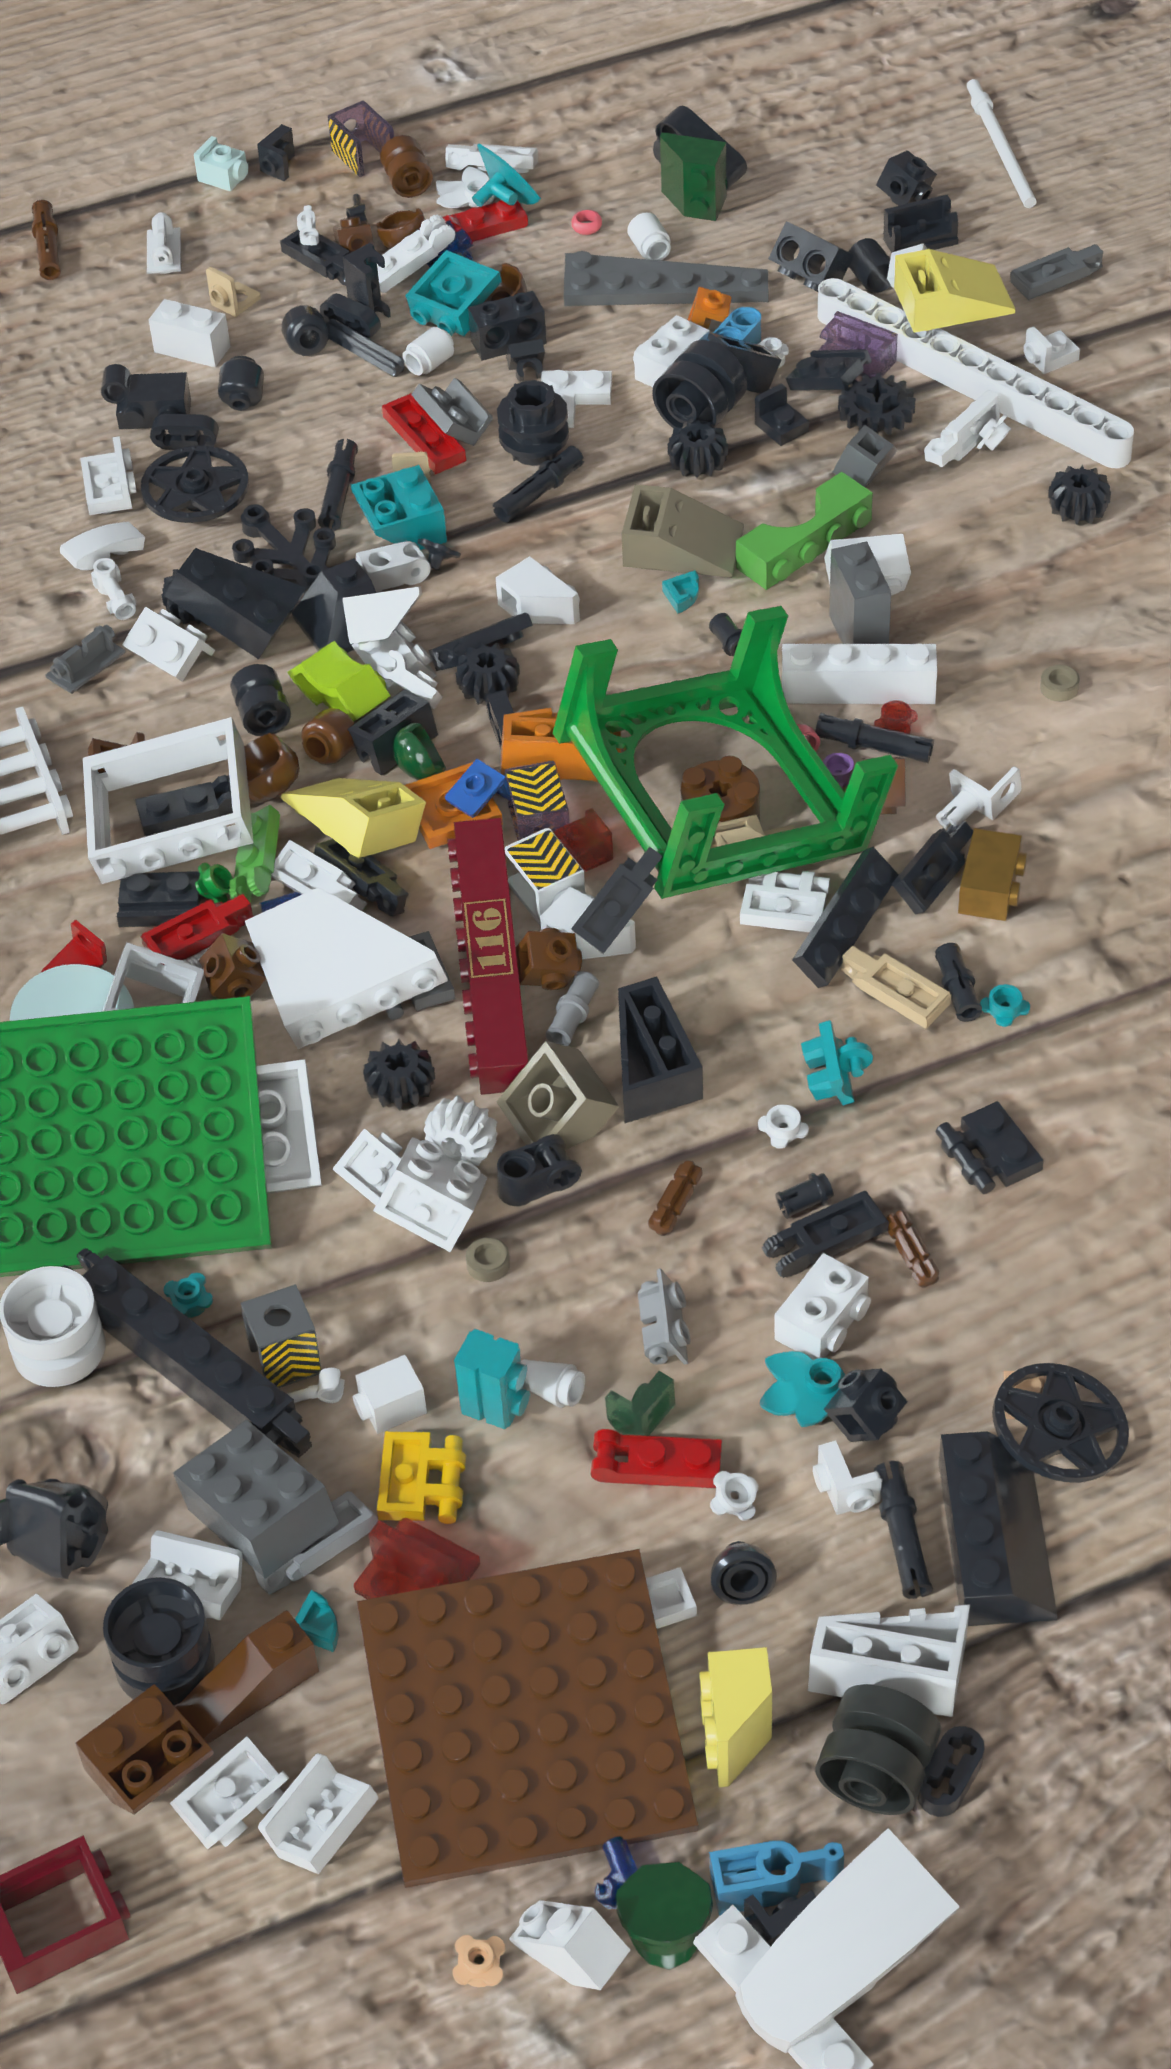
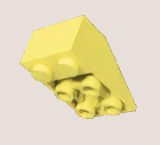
M932 249L895 255L894 289L914 333L1015 313V307L993 264Z
M337 778L281 794V799L294 808L296 813L307 818L320 828L322 833L333 838L346 848L351 855L357 858L415 842L426 801L402 783L391 781Z

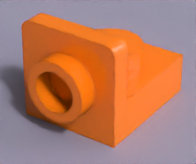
M699 287L687 320L706 329H709L712 319L723 322L729 315L731 296L717 290Z

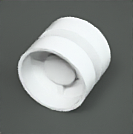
M40 1267L22 1274L7 1287L0 1301V1320L15 1367L24 1378L37 1385L60 1387L70 1385L85 1378L97 1367L104 1354L105 1336L93 1291L83 1276L64 1267Z

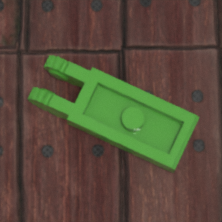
M271 805L251 813L254 843L238 847L234 878L229 882L231 899L244 894L247 900L251 902L252 893L257 897H261L269 892L271 874L274 873L280 821L279 811Z

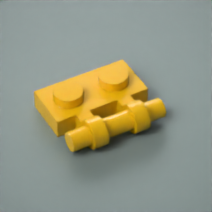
M385 1431L377 1503L378 1520L425 1521L426 1505H436L439 1507L438 1520L441 1523H455L457 1509L463 1503V1490L459 1487L460 1473L464 1472L466 1467V1454L462 1451L463 1439L456 1435H450L445 1438L444 1448H431L430 1432ZM429 1469L442 1472L441 1484H428Z

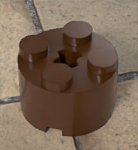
M724 756L720 760L707 761L688 768L683 772L680 789L681 801L717 793L724 803L720 822L751 815H757L760 822V784L758 778L748 767L742 765V761L738 757Z

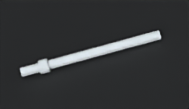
M972 79L967 83V89L972 97L971 105L975 113L981 116L1024 207L1032 208L1036 204V198L992 110L993 102L989 94L983 91L979 81Z

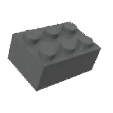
M248 1420L242 1422L173 1472L188 1510L230 1548L240 1550L243 1554L242 1558L265 1579L339 1524L325 1485Z

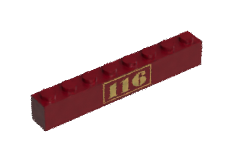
M501 817L454 822L455 838L447 839L450 863L458 862V868H450L452 892L460 891L461 897L453 898L455 922L463 921L464 923L463 928H456L458 952H466L467 958L459 959L461 983L470 984V989L462 990L464 1015L473 1014V1021L465 1022L467 1047L476 1046V1053L468 1054L470 1079L479 1078L481 1095L504 1093L528 1063Z

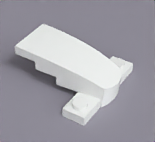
M888 1828L822 1890L771 1947L734 1905L695 1937L693 1944L736 1992L735 1997L742 2014L752 2029L768 2044L784 2053L788 2052L802 2069H871L874 2064L834 2020V2017L871 1990L877 1981L913 1953L918 1945L956 1913L960 1906Z

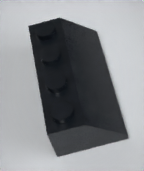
M988 1431L941 1434L939 1471L958 1604L970 1605L968 1626L1057 1620L1055 1597L1034 1472L1020 1464L1006 1450L999 1437Z

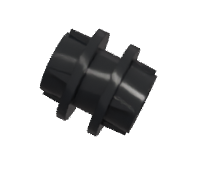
M537 380L515 383L508 395L501 400L497 408L499 442L506 452L512 454L513 461L517 460L524 465L537 466L546 460L551 461L555 458L557 452L566 445L569 439V428L567 422V403L561 395L554 392L553 385Z

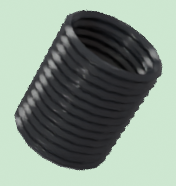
M865 238L856 242L848 251L854 254L849 268L869 292L879 293L885 291L891 286L887 279L890 257L879 243L872 238Z

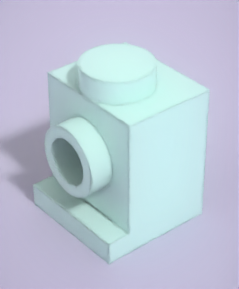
M211 136L194 153L199 182L232 191L248 174L245 152L219 144L216 137Z

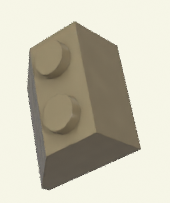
M549 1041L544 1042L496 1101L525 1145L536 1142L544 1136L557 1134L563 1138L566 1145L565 1150L595 1137L619 1108L618 1103L579 1049Z

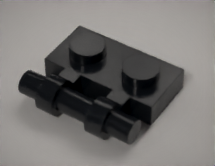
M998 1101L961 1117L960 1128L963 1130V1133L955 1131L949 1122L942 1123L935 1131L942 1141L941 1148L949 1158L956 1159L962 1167V1176L968 1184L975 1185L982 1194H987L995 1188L996 1184L992 1177L996 1175L1005 1187H1008L1043 1171V1158ZM977 1149L984 1159L976 1158L971 1151Z

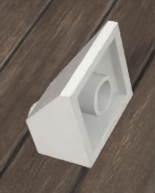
M421 586L343 598L350 644L359 643V650L382 647L381 639L391 636L422 595Z

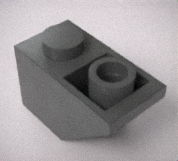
M864 425L847 444L832 472L836 475L843 472L866 488L896 454L897 449L889 441Z

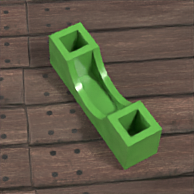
M840 472L816 488L815 516L811 520L793 527H775L762 523L736 540V569L765 590L769 589L825 552L830 540L844 539L859 528L865 527L872 520L873 492L845 473Z

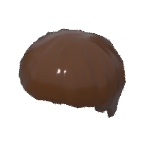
M275 733L265 734L244 746L249 799L267 802L286 792L298 778L300 767L296 752L286 745Z

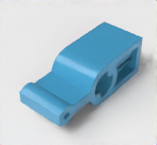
M769 1841L709 1852L710 1877L719 1916L732 1905L739 1912L744 1911V1899L752 1894L763 1908L776 1906L791 1896H797L801 1884L821 1880L831 1882L844 1870L842 1844L834 1842L828 1843L823 1849L801 1853L792 1844L785 1841ZM773 1870L786 1871L784 1875L771 1874Z

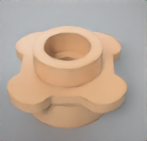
M470 1935L461 1936L455 1943V1950L459 1954L458 1965L453 1968L455 1981L461 1985L469 1984L474 1987L495 1986L500 1983L503 1978V1970L500 1968V1956L505 1952L503 1940L497 1936H491L487 1940L473 1939ZM476 1957L484 1959L481 1964H476L474 1960Z

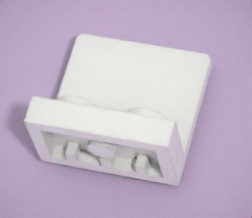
M412 1137L373 1211L451 1252L474 1211L487 1177L481 1174L480 1170L472 1163L463 1160L457 1161L443 1154L441 1148L433 1142L427 1140L420 1141Z

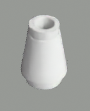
M527 1359L521 1361V1364L527 1365V1375L523 1384L525 1389L559 1408H563L566 1405L573 1407L579 1402L585 1388V1375L583 1372L577 1371L575 1365Z

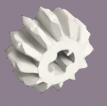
M458 1095L453 1100L443 1098L435 1106L434 1110L430 1111L425 1121V1140L433 1142L441 1148L443 1154L457 1161L463 1160L479 1166L489 1152H492L496 1144V1137L498 1135L496 1132L497 1121L488 1117L489 1109L475 1106L474 1100L468 1103Z

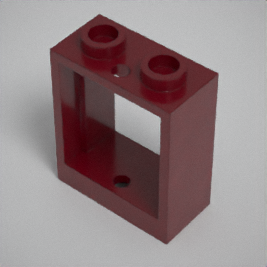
M84 1835L0 1875V1957L16 1994L129 1940L123 1921L131 1918L128 1907L119 1889L110 1893L104 1881L112 1876L106 1859L100 1848L91 1852ZM85 1873L105 1918L24 1957L4 1911Z

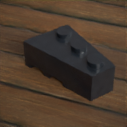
M195 548L177 571L165 597L259 660L292 614L307 588Z
M658 977L618 988L624 1124L703 1099V1066Z

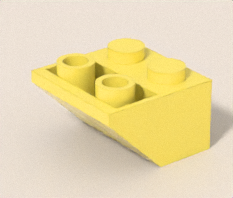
M767 1647L708 1652V1671L699 1672L702 1725H705L707 1770L717 1769L719 1787H728L772 1738V1686Z

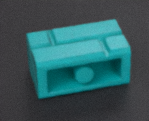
M478 1329L470 1331L454 1359L461 1412L463 1415L477 1420L486 1418V1423L506 1429L511 1426L516 1415H523L529 1402L530 1391L524 1389L523 1386L527 1375V1365L521 1364L518 1343L501 1337L494 1340V1335Z

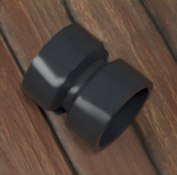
M253 664L244 667L233 676L230 683L231 693L247 732L255 736H263L269 733L276 734L283 730L289 723L291 711L286 696L283 694L282 685L276 671L265 664Z

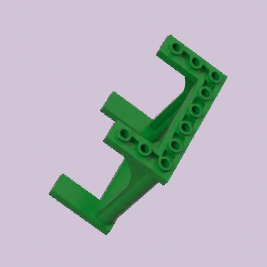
M782 606L759 609L747 613L730 670L649 687H641L606 695L618 648L613 641L607 639L575 646L553 735L559 744L572 741L644 852L651 847L663 856L655 866L658 871V880L654 886L661 899L862 852L868 848L898 764L891 755L858 761L855 764L846 792L837 783L798 728L784 697L779 675L777 650L789 615ZM733 707L738 708V712L734 715H725L720 711ZM747 716L749 717L748 722L751 724L744 722ZM699 721L734 729L758 742L774 757L820 823L711 848L724 808V803L718 794L714 793L681 801L673 828H671L638 778L634 765L635 749L640 741L650 732L671 723ZM626 730L631 736L620 737L612 733ZM616 748L624 749V752L619 753Z

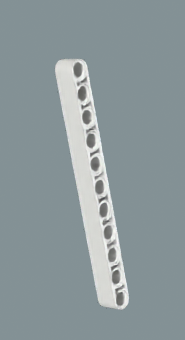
M831 278L822 281L818 285V319L823 324L974 400H977L987 390L998 393L999 412L1001 414H1006L1007 417L1104 466L1122 468L1131 461L1134 428L1129 422L940 328L914 333L904 310L843 280Z

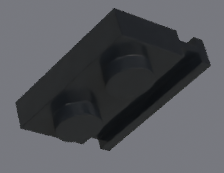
M868 349L814 350L810 352L811 357L799 361L796 364V368L785 379L790 390H845L864 370L862 365L870 364L872 360Z
M199 871L141 873L120 879L119 910L116 916L119 928L159 926L200 905L201 894L195 886L196 881L199 880Z

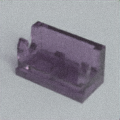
M839 311L834 314V318L823 328L819 338L826 340L819 350L868 349L872 362L862 365L864 370L859 375L861 377L863 374H866L872 379L876 373H881L883 377L897 361L898 333Z

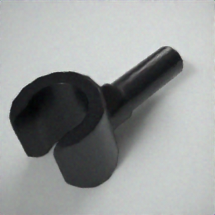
M354 194V206L346 208L347 218L359 216L360 222H368L364 212L366 210L365 204L361 203V196L359 194Z

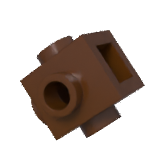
M556 928L528 931L516 946L520 985L542 986L544 990L550 991L559 990L566 987L581 970L582 952L580 948H577L575 933L560 932Z
M221 933L199 959L201 968L204 969L208 989L211 995L218 999L251 997L266 980L260 963V955L255 950L253 942Z

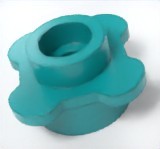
M1008 984L994 987L990 991L989 997H984L980 1001L982 1011L990 1013L996 1019V1024L1002 1027L1010 1026L1015 1018L1020 1015H1027L1030 1011V1003L1023 1000L1021 991L1015 986Z
M192 1273L188 1278L180 1279L178 1282L169 1281L163 1288L164 1295L171 1299L172 1305L188 1318L199 1316L213 1303V1296L206 1291L204 1286L206 1279L201 1273Z

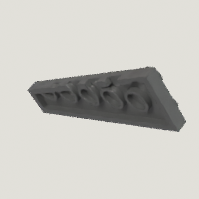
M586 251L565 253L564 306L693 304L699 287L717 290L729 295L732 298L731 303L769 302L767 269L591 255Z

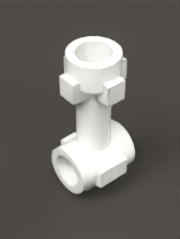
M109 558L97 560L93 565L94 571L91 573L93 585L101 594L108 595L111 599L106 602L110 614L114 613L116 618L120 620L129 619L136 612V600L132 593L125 595L119 585V581H121L120 569Z

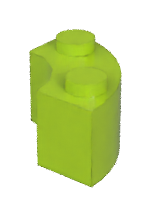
M335 641L326 645L287 672L297 687L316 706L323 702L329 708L340 709L345 712L353 721L359 719L391 697L386 689L387 686L384 678L377 671L373 670L370 664L362 665L353 661L347 652L339 647Z

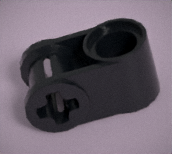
M557 1134L544 1136L536 1142L507 1151L500 1156L497 1162L499 1198L505 1204L519 1207L551 1193L566 1190L573 1186L581 1177V1166L575 1160L570 1159L565 1151L566 1145L561 1136Z

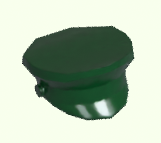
M680 1862L642 1865L623 1883L616 1893V1913L622 1927L628 1932L636 1951L649 1965L671 1970L690 1960L698 1949L693 1944L695 1937L704 1930L711 1917L713 1901L709 1883Z

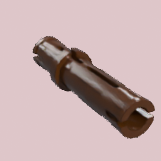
M37 200L32 205L34 221L31 230L33 237L36 238L40 266L39 273L46 280H54L61 274L56 242L58 225L53 218L52 204L47 200ZM45 236L48 238V243H45Z

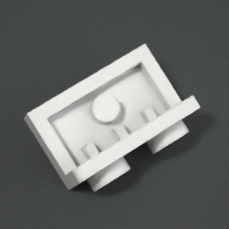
M120 436L113 437L114 453L80 458L89 515L132 509L130 494L137 493L133 471L126 472L127 470H133L129 448L122 449Z
M147 607L144 608L122 644L130 651L182 682L201 651L210 656L215 652V649L205 643L208 636L195 627L188 625L186 630L178 626L181 620L171 613L161 609L160 613L157 614Z
M402 621L389 638L381 639L382 647L359 650V643L352 645L365 665L370 664L375 671L379 667L387 672H392L397 668V661L388 654L390 650H393L402 655L407 663V671L416 676L420 670L432 679L437 676L429 665L433 659L419 644L414 645L412 643L416 637ZM385 680L386 689L392 697L403 689L398 684Z
M157 1530L151 1537V1557L133 1583L156 1577L170 1578L182 1582L197 1594L202 1603L206 1618L221 1620L241 1590L243 1554L238 1549Z
M246 1736L170 1802V1805L207 1849L217 1841H220L226 1847L248 1828L242 1819L256 1807L264 1814L281 1798L284 1793L279 1787L289 1777L284 1771L278 1774Z
M317 1753L260 1822L258 1828L279 1858L319 1874L379 1797L371 1785L337 1773L327 1756Z

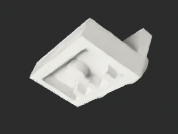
M364 1129L333 1167V1170L376 1205L402 1158L398 1155L402 1147L384 1132L377 1138Z
M35 1594L0 1619L1 1704L9 1702L79 1649L62 1615L38 1594Z

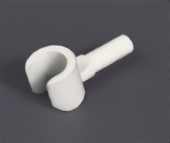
M325 1368L319 1373L318 1385L308 1386V1388L287 1394L294 1399V1403L319 1398V1400L326 1403H336L343 1395L345 1380L340 1379L341 1372L339 1369Z

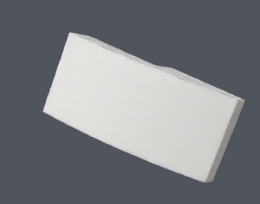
M130 522L113 523L91 529L61 545L60 553L75 568L92 570L97 560L102 558L110 559V553L125 555L129 551L143 550L145 536Z

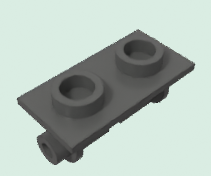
M109 625L97 626L92 633L81 640L82 647L75 645L62 656L56 657L53 660V665L50 667L51 671L45 676L53 683L73 694L126 653L125 649L113 643L112 638L115 637V633Z

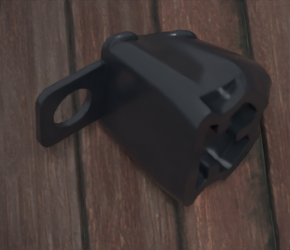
M17 1479L8 1485L6 1498L0 1500V1546L6 1543L7 1549L13 1556H18L52 1577L68 1579L73 1570L81 1567L88 1568L99 1554L108 1534L106 1523L108 1501L97 1490L82 1484L61 1482L58 1479L26 1483L23 1479Z

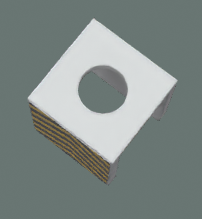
M545 828L505 847V854L519 871V873L508 878L509 887L540 926V916L569 887L585 894L584 870L551 829Z

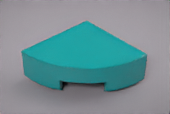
M696 570L662 581V591L677 614L690 608L698 598L699 576Z
M311 1590L295 1620L315 1646L334 1652L339 1637L336 1616L328 1601L319 1593Z

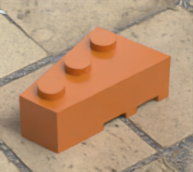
M551 708L504 715L501 746L502 775L507 776L506 773L512 770L553 763L555 764L559 780L598 782L572 741L559 744L553 735L558 712L553 713ZM621 731L612 733L621 737Z

